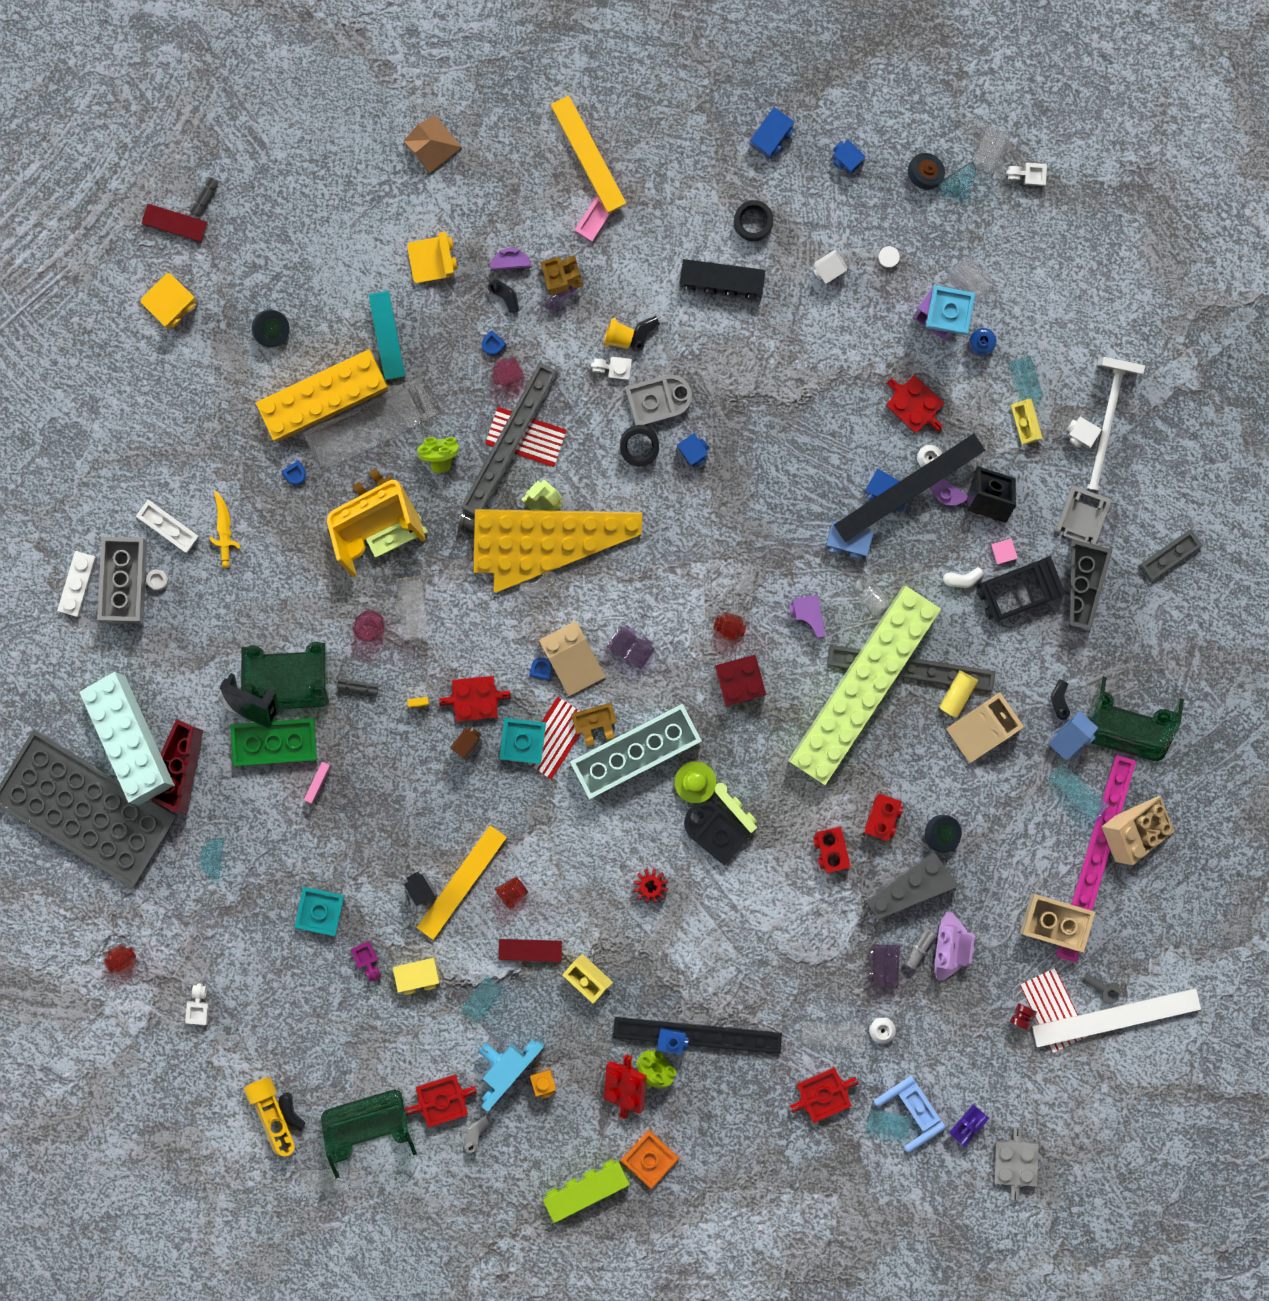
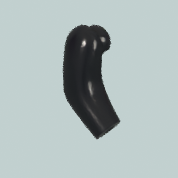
M492 280L488 284V290L505 301L509 313L519 312L516 292L500 280Z
M656 315L636 325L630 343L634 351L643 350L647 334L660 325Z
M1059 679L1050 697L1056 716L1059 719L1065 720L1070 716V710L1065 701V692L1069 683Z
M288 1092L283 1093L279 1097L278 1103L287 1125L301 1131L306 1122L294 1111L292 1094Z

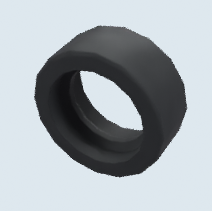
M759 200L744 202L738 207L734 215L736 232L747 241L764 239L773 227L771 209ZM758 209L765 215L766 224L761 231L750 233L743 228L741 218L747 210Z
M634 425L626 429L622 434L620 452L624 460L630 465L637 467L646 466L652 463L658 456L660 450L659 439L655 431L650 427ZM636 434L646 435L652 442L651 451L644 457H635L627 449L628 440Z

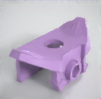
M945 912L939 926L934 965L937 980L944 981L963 966L969 967L972 965L974 939L976 936L973 933H967L965 927L952 912Z

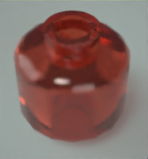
M724 612L716 617L713 630L716 631L717 637L735 642L739 637L744 636L746 625H743L744 622L741 616Z
M119 944L105 953L106 958L103 961L111 974L121 975L134 967L133 959L136 958V955L131 947L126 948L125 945Z

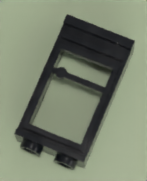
M1051 556L979 583V588L977 589L980 600H984L987 606L984 609L988 620L992 619L993 623L1066 595ZM1034 568L1045 598L1034 601L1026 581L1027 576L1023 573ZM1020 573V579L1024 582L1031 603L1001 614L990 585Z

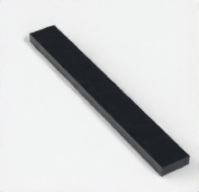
M974 433L833 526L843 541L846 542L986 450Z
M616 1016L614 1019L613 1038L658 1042L661 1027L685 1032V1037L689 1038L688 1045L781 1053L782 1032Z

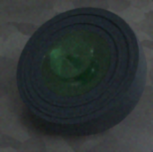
M269 309L255 316L251 330L254 339L262 346L277 347L287 339L290 326L287 318L281 312Z
M937 815L927 823L924 835L927 845L932 850L947 853L954 850L960 843L962 830L955 818L948 815Z

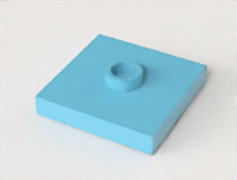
M934 285L926 328L967 336L976 293Z

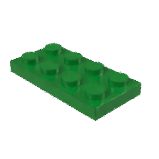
M315 718L273 721L269 728L257 723L230 724L233 766L318 760Z

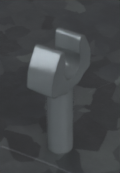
M1088 973L1082 979L1099 990L1102 995L1101 1000L1106 1003H1115V1000L1108 996L1110 990L1121 994L1118 985L1113 982L1105 985Z

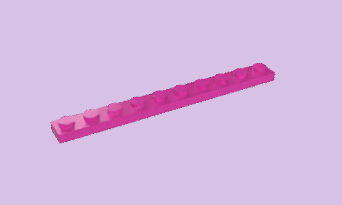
M1118 755L1114 756L1071 905L1090 911L1093 909L1110 852L1102 826L1115 815L1121 813L1136 764L1135 760ZM1059 945L1056 957L1077 963L1080 951Z

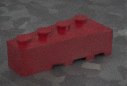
M175 720L160 753L174 786L151 798V801L176 813L187 815L204 730L187 722Z

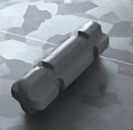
M212 177L207 178L204 183L205 187L202 186L194 200L195 204L193 203L189 209L196 216H200L203 211L202 207L206 206L213 194L212 190H215L218 185L217 180Z
M339 679L337 689L377 695L379 686L373 683L369 685L366 682Z

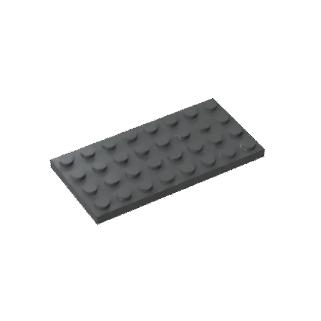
M36 730L31 732L0 783V808L131 888L136 886L178 817L151 800L141 805L128 803L119 780Z

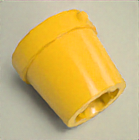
M613 318L609 322L603 344L605 347L611 345L628 349L632 341L634 329L617 322L616 318Z

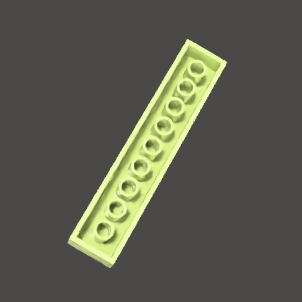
M903 586L789 758V762L826 785L941 609L909 587Z

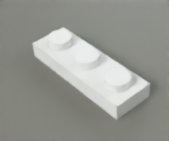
M150 500L146 501L136 515L137 518L186 553L190 551L200 537Z
M75 551L57 611L79 617L97 557Z

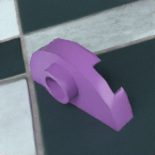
M506 248L500 250L491 261L490 271L532 268L530 259L524 252L517 248Z
M945 479L931 486L933 496L939 503L946 506L961 504L968 497Z

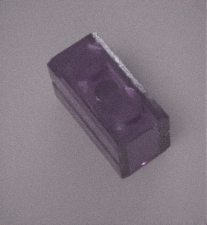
M873 943V948H869V961H873L872 969H868V982H872L871 986L898 988L900 945Z

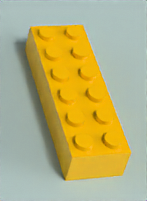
M368 349L255 403L273 441L277 443L390 389L372 351Z

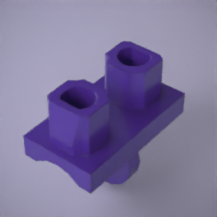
M972 1104L948 1133L966 1147L988 1121L989 1117Z

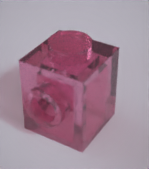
M515 357L509 360L503 358L494 363L495 367L492 368L494 373L491 377L496 386L501 385L502 389L525 378Z

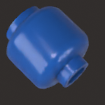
M988 328L975 330L968 341L971 352L982 357L989 355L997 343L995 334Z

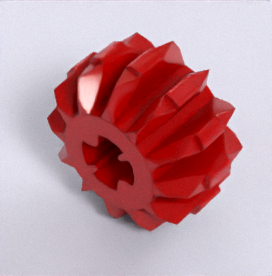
M655 868L652 870V875H649L648 869H644L646 877H643L640 873L637 874L638 878L642 881H633V884L640 885V888H635L633 891L634 893L642 891L638 899L641 900L644 895L647 896L646 904L649 903L650 897H653V902L656 904V895L661 899L665 898L660 891L668 892V888L661 887V885L667 884L668 880L660 881L659 879L663 877L664 873L661 872L656 877ZM649 880H653L654 885L657 886L656 890L652 889L653 892H649L648 888L645 887V883H649Z

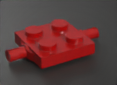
M915 375L901 386L892 377L888 380L886 384L894 391V394L885 406L914 434L928 423L937 432L943 427L934 417L944 402Z
M494 675L452 679V697L439 698L440 707L453 706L456 722L498 717V701L511 699V695H507L510 694V690L498 692L495 687Z
M630 1055L623 1056V1064H617L612 1061L606 1064L604 1100L620 1107L619 1117L622 1119L628 1118V1109L641 1114L645 1107L647 1075L632 1068V1056Z
M832 1067L796 1084L800 1091L801 1101L790 1105L791 1110L795 1113L805 1108L810 1114L813 1123L852 1106L848 1098L847 1089L859 1085L856 1081L857 1079L853 1077L843 1081L839 1077L836 1068Z
M453 1074L416 1086L418 1104L406 1107V1109L410 1111L408 1112L409 1116L421 1112L429 1128L468 1115L465 1104L466 1097L477 1095V1090L475 1086L463 1089L458 1082L457 1075Z

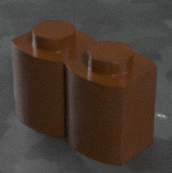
M473 727L469 729L464 728L450 748L462 758L468 760L483 741L480 738L482 734Z

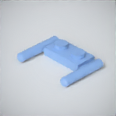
M909 1076L874 1100V1104L880 1107L899 1094L924 1132L905 1145V1151L908 1153L946 1129L912 1076Z

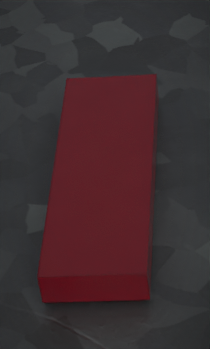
M147 204L141 222L143 225L201 243L208 225L206 221L152 204Z
M499 939L498 960L562 962V940Z

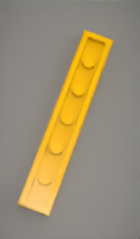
M568 95L552 103L550 107L607 214L626 206L625 199L570 96Z
M491 825L487 828L418 924L417 929L434 940L507 837Z

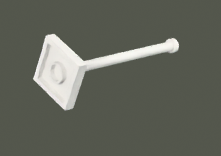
M1108 357L1098 358L1097 366L1113 369L1115 374L1091 481L1087 485L1089 489H1100L1098 484L1122 377L1126 372L1137 375L1143 374L1145 365Z

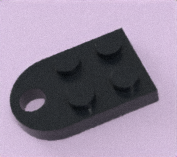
M700 802L693 805L686 813L684 820L685 830L689 837L724 866L751 834L720 807L710 802ZM700 810L703 813L702 821L694 822L691 819L692 812Z

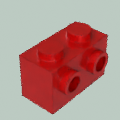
M876 793L863 833L888 841L889 837L893 838L897 829L894 826L896 818L900 819L904 809L901 806L902 801Z

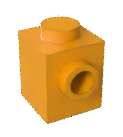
M551 1068L530 1074L535 1096L541 1095V1098H546L554 1095L553 1091H556L557 1087Z

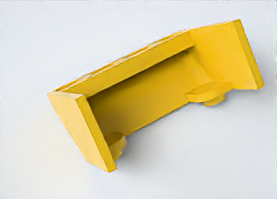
M390 480L334 509L327 516V524L336 559L353 578L357 576L353 560L364 553V540L399 523L403 530H412L422 542L426 540L420 517L398 481Z

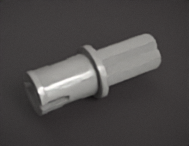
M929 929L925 930L916 945L913 944L914 948L904 963L915 970L923 956L928 954L926 951L936 937V934Z

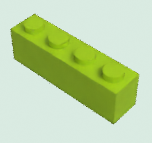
M610 1159L602 1164L603 1168L597 1171L594 1168L583 1173V1178L577 1181L575 1178L570 1179L564 1183L565 1187L559 1190L555 1187L545 1193L546 1196L543 1197V1202L553 1222L555 1223L629 1186L630 1181L620 1161L614 1162L613 1159Z

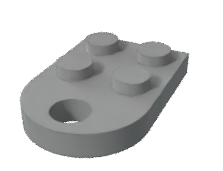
M665 375L625 387L635 425L645 426L679 416L688 409L692 399L689 384L677 375ZM682 387L687 391L685 398L679 399L675 396L677 388Z

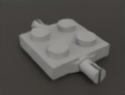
M1013 1127L1012 1140L996 1141L994 1184L1010 1186L1011 1200H1015V1191L1016 1200H1020V1187L1037 1186L1039 1143H1030L1022 1140V1127H1018V1135L1017 1127Z

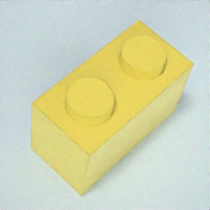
M583 954L563 973V976L592 1003H595L613 984V981Z
M435 957L393 967L398 992H403L404 995L416 993V988L424 987V991L437 988L436 984L441 982Z

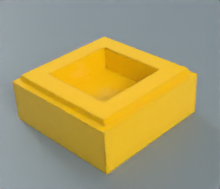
M429 697L407 699V704L409 708L429 706L430 699Z

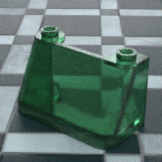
M312 642L306 646V652L264 654L263 649L256 645L241 647V690L261 699L268 689L276 692L279 710L327 706L329 704L326 643Z

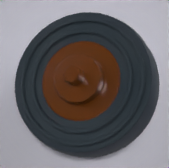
M930 153L916 155L908 165L907 171L911 182L923 190L935 189L945 177L943 163L938 157Z

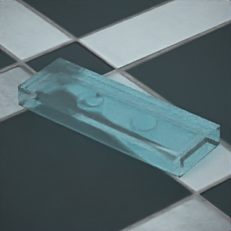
M1063 763L1048 777L1052 783L1094 821L1109 807L1107 803Z

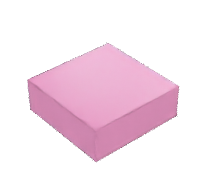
M1012 538L991 544L996 564L1018 559Z

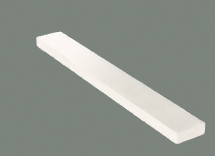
M1194 988L1032 1026L1036 1047H1041L1201 1010L1197 990Z

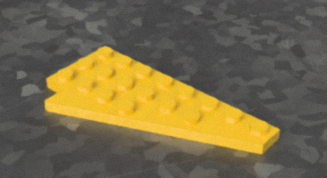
M475 509L473 573H494L493 591L499 592L641 535L642 512Z

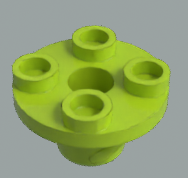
M428 437L424 439V443L417 449L418 457L423 461L429 462L434 473L447 472L451 467L452 458L459 453V445L454 437L446 439Z
M698 761L688 762L680 767L676 773L675 789L678 795L687 802H704L715 791L716 776L707 764Z
M657 1049L654 1051H644L637 1058L638 1071L647 1075L646 1089L652 1087L664 1089L672 1084L677 1073L661 1051Z

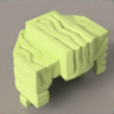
M545 480L541 483L537 481L526 492L525 497L521 499L531 510L557 511L564 504L560 500L562 496Z

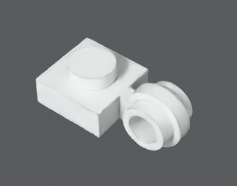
M1025 163L1024 171H1021L1019 166H1009L1006 176H1008V180L1018 181L1021 176H1024V185L1045 186L1047 164Z
M611 357L610 365L606 364L604 359H594L591 367L593 372L605 373V370H609L608 378L629 381L632 359Z
M203 984L193 985L192 998L196 999L195 1002H187L185 1019L187 1024H208L209 1003L201 1002V999L206 998L207 987L203 986Z

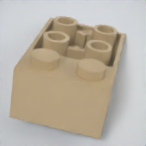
M999 692L947 727L946 730L968 762L971 763L1011 737L1024 726Z
M1157 796L1115 815L1102 826L1115 862L1134 865L1174 832L1161 796Z

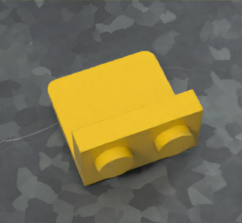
M447 232L438 233L439 237L408 243L407 248L415 283L455 277L454 270H457L458 267L456 257L451 256L450 250L454 249L452 237H448Z
M170 273L165 274L141 298V303L168 330L175 328L181 322V318L186 313H190L198 302Z

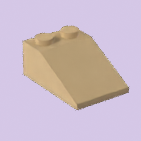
M577 621L539 640L568 696L605 678Z
M1031 893L1020 934L1084 953L1095 912Z

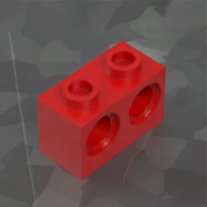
M841 826L815 832L816 837H813L815 849L820 850L821 857H818L820 869H824L825 873L851 868ZM826 834H831L834 837V843L830 846H826L823 843V837ZM832 854H836L839 857V863L836 866L828 864V858Z

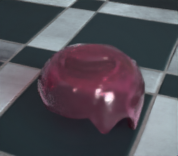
M373 610L364 611L355 618L352 631L356 638L364 642H374L384 634L385 620L380 613Z

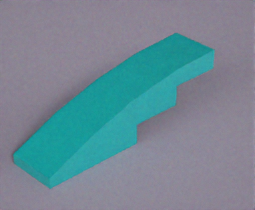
M387 290L369 294V301L385 380L404 377L406 374L390 292Z

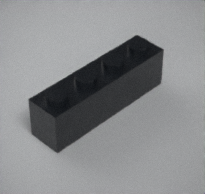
M683 259L679 287H683V290L687 292H695L698 289L704 290L705 294L716 295V292L725 293L724 296L735 298L737 295H744L745 299L757 300L758 297L762 298L766 270Z

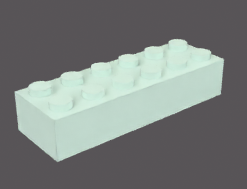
M113 672L80 691V695L128 803L141 805L173 787L174 783L126 676Z
M681 704L570 761L588 798L591 799L700 743L702 740L685 707Z

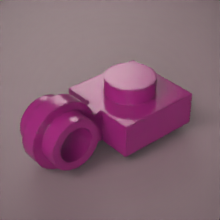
M367 941L350 949L358 968L368 967V970L365 971L370 982L379 981L378 978L382 977L377 966L373 967L371 963L378 960L371 942Z

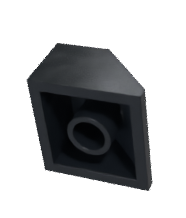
M977 466L967 497V511L1006 523L1016 507V478Z

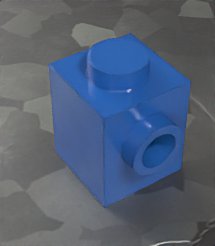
M849 139L845 143L839 142L834 147L833 151L835 153L832 156L834 159L833 164L841 171L844 169L849 175L864 162L866 157Z
M695 433L677 444L678 450L690 467L694 465L699 467L707 461L705 457L708 456L707 450L709 447L703 439L699 440Z
M660 1027L657 1050L682 1055V1051L687 1050L689 1038L685 1037V1032Z

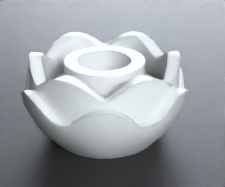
M926 445L917 454V462L920 467H923L940 456L942 452L934 445Z
M877 1018L871 1024L869 1033L875 1042L886 1044L893 1040L896 1028L890 1019Z

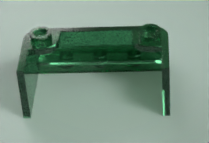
M1102 676L1093 696L1088 714V719L1098 727L1093 734L1095 739L1091 743L1151 761L1164 759L1181 725L1184 699H1179L1174 711L1160 709L1154 713L1153 717L1114 707V697L1105 692L1107 677Z
M399 1090L386 1091L329 1108L321 1115L326 1157L336 1179L340 1178L338 1162L344 1161L352 1155V1145L392 1134L395 1142H408L413 1156L417 1155L414 1132L404 1098Z

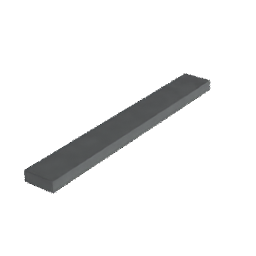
M539 362L460 507L462 510L475 515V509L486 508L557 377V370Z
M830 645L827 666L849 669L861 649ZM909 657L897 677L951 685L959 670L978 679L974 689L993 692L996 671Z

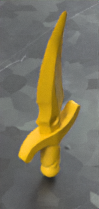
M214 491L217 504L216 530L219 533L220 540L217 541L210 537V541L214 545L221 547L222 567L228 568L230 566L229 546H235L237 549H240V545L236 541L230 540L232 533L230 531L231 520L228 508L220 494Z

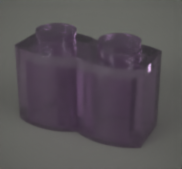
M625 625L624 628L620 626L606 647L641 670L655 650L652 647L654 643L644 636L642 639L635 636L636 631L628 625Z

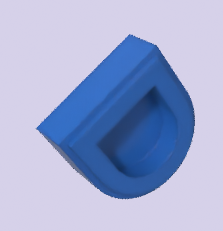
M492 330L482 340V349L490 356L499 354L507 346Z
M299 460L281 471L286 480L292 485L302 484L307 477L306 470Z
M543 657L535 659L532 662L529 676L550 680L552 672L551 662Z

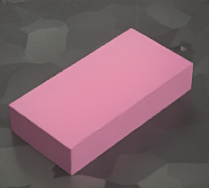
M596 196L575 229L576 233L592 243L611 215V213L607 214L598 196Z
M325 762L321 763L305 796V801L311 804L315 802L332 765Z

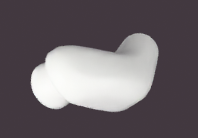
M977 567L965 575L952 572L946 573L943 576V580L950 587L970 588L984 576V573Z

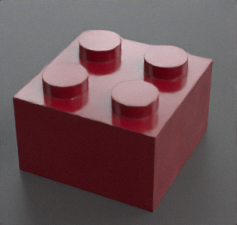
M756 654L714 666L725 707L766 696Z

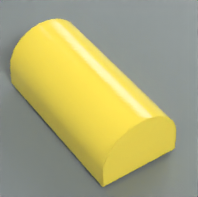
M1032 399L1012 404L1011 408L1021 444L1025 445L1042 440L1043 437Z
M959 670L939 705L940 709L951 716L958 717L977 685L978 679Z

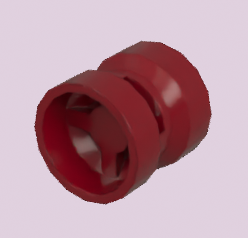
M1018 1003L1016 1013L1009 1022L1029 1031L1031 1027L1030 1022L1032 1018H1035L1037 1011Z

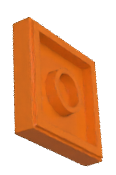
M648 1129L620 1161L652 1189L680 1157Z

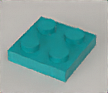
M504 718L499 759L541 764L546 723Z
M303 886L294 928L336 936L345 895Z

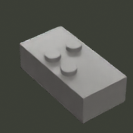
M101 537L97 615L99 622L108 624L144 623L147 541L144 538Z

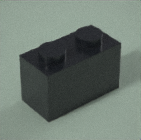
M418 871L406 878L408 882L404 886L416 906L437 895L426 873L420 875Z

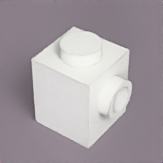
M835 249L816 261L814 265L816 269L813 270L819 280L823 279L826 284L847 271V265Z
M1079 417L1076 421L1073 419L1066 430L1069 431L1067 437L1070 438L1069 442L1079 448L1083 446L1089 449L1102 429Z

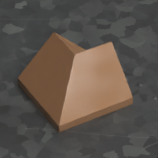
M436 115L418 123L403 141L429 174L462 148Z

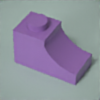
M818 595L793 599L792 604L789 605L791 617H795L796 621L800 620L808 624L816 638L825 637Z

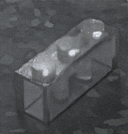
M422 576L396 578V583L393 584L394 596H398L399 603L395 605L396 617H400L401 625H398L399 638L403 637L404 642L429 639Z

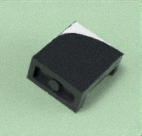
M230 673L227 679L225 678L222 681L220 690L226 710L266 728L271 726L279 713L276 692L268 689L261 699L237 688L236 678L232 673Z

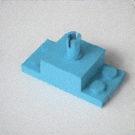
M538 1038L535 1042L532 1039L523 1050L525 1054L513 1043L503 1054H499L487 1042L477 1051L491 1063V1068L482 1078L491 1086L482 1097L483 1103L481 1106L487 1112L543 1049L545 1043Z

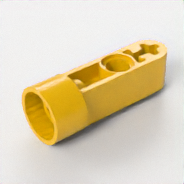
M271 1076L243 1087L249 1104H254L273 1152L278 1156L291 1155L295 1145L274 1096L277 1094ZM272 1105V1108L263 1111V1107ZM274 1121L280 1124V1129L277 1133H273L270 1128ZM284 1134V1137H280V1139H275V1138H274V1137L282 1136V1135ZM282 1143H287L285 1151L279 1149Z

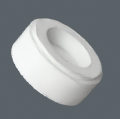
M891 246L884 247L878 255L879 263L885 268L896 266L900 258L898 250Z
M155 569L148 573L146 583L149 588L160 591L167 586L168 577L165 572Z

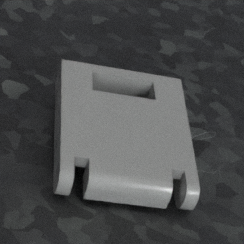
M1072 485L1054 533L1059 534L1063 527L1065 529L1062 536L1086 543L1090 537L1092 538L1090 544L1095 545L1112 500ZM1080 495L1098 500L1097 508L1078 502Z

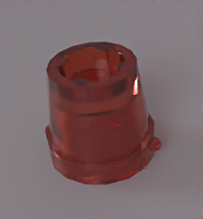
M517 876L502 885H498L494 889L509 910L513 909L529 893Z

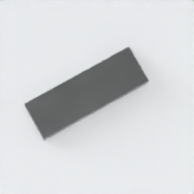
M1189 529L1139 564V567L1149 581L1152 582L1203 545L1193 531Z

